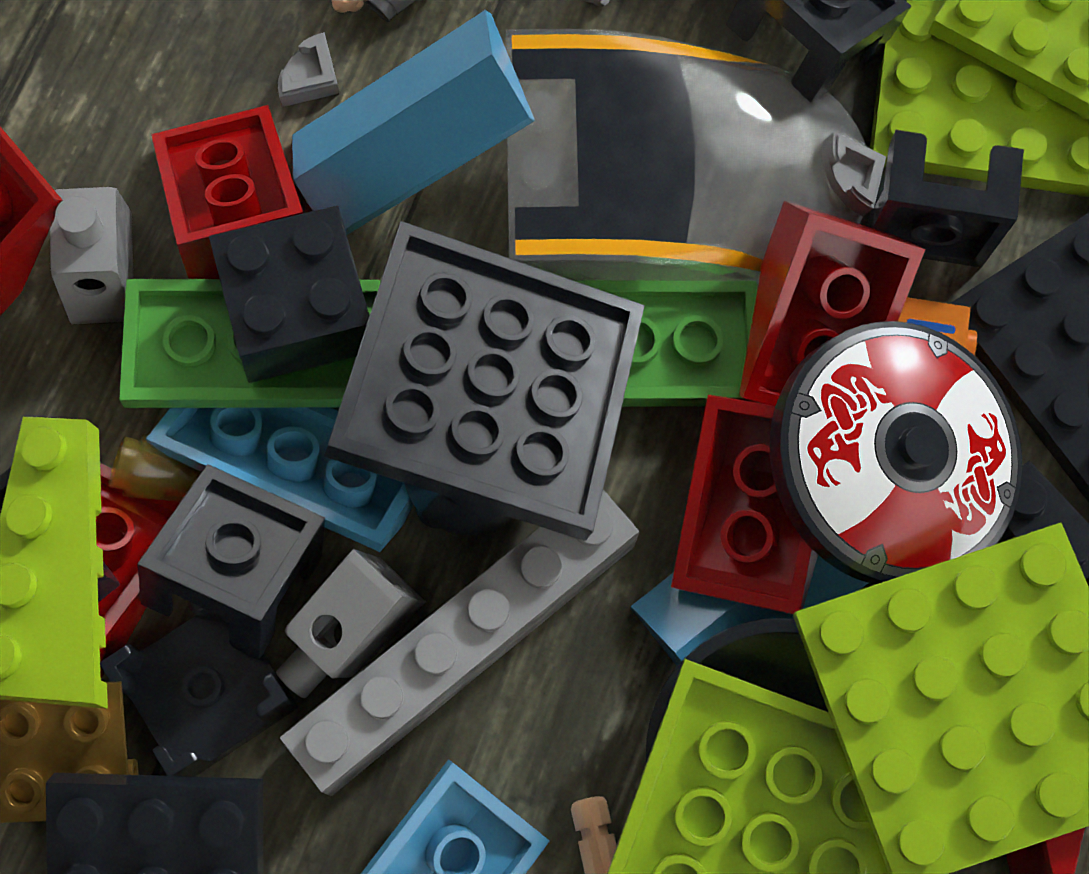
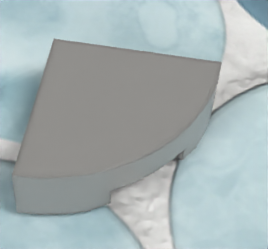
M325 32L304 40L298 46L299 50L291 57L279 75L278 92L282 107L340 94Z
M834 131L823 140L822 162L827 180L835 194L848 208L864 216L874 209L886 156Z

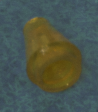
M141 435L139 440L124 436L114 459L108 486L122 489L123 497L181 502L202 472L168 457L147 442V437Z

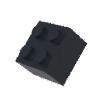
M339 206L209 236L238 353L248 383L357 356L369 319V312Z

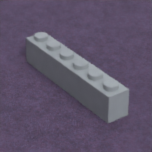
M604 490L594 531L586 541L539 527L288 730L280 739L320 791L333 796L635 547L639 530Z

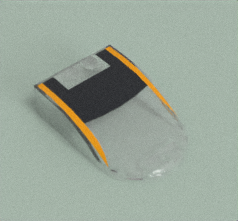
M505 30L506 51L535 119L533 123L507 138L510 259L570 280L757 281L758 289L762 261L784 201L860 224L863 216L848 208L838 198L829 184L823 165L822 145L823 140L834 131L865 146L864 140L849 113L829 92H826L812 103L803 97L791 83L795 72L728 52L659 36L616 30Z

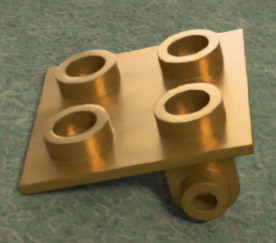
M122 681L106 682L108 709L0 699V823L46 821V782L54 773L138 775L137 760L127 759Z

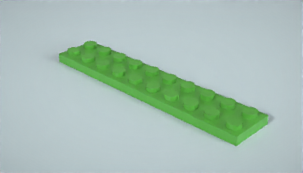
M126 279L119 397L124 408L340 407L356 357L248 383L238 353L220 279ZM359 280L369 316L381 280ZM573 280L645 305L622 407L706 406L708 394L760 403L742 398L739 395L757 295V281Z

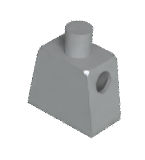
M117 188L56 189V193L63 201H61L56 209V217L50 228L51 274L70 323L124 322L126 279H133L131 210ZM91 279L99 280L105 284L100 289H84Z
M353 549L287 625L285 633L298 648L278 668L276 673L293 692L302 698H306L326 675H329L331 678H351L402 628L426 601L381 558ZM340 623L342 627V638L340 642L337 644L335 641L334 632L336 626Z

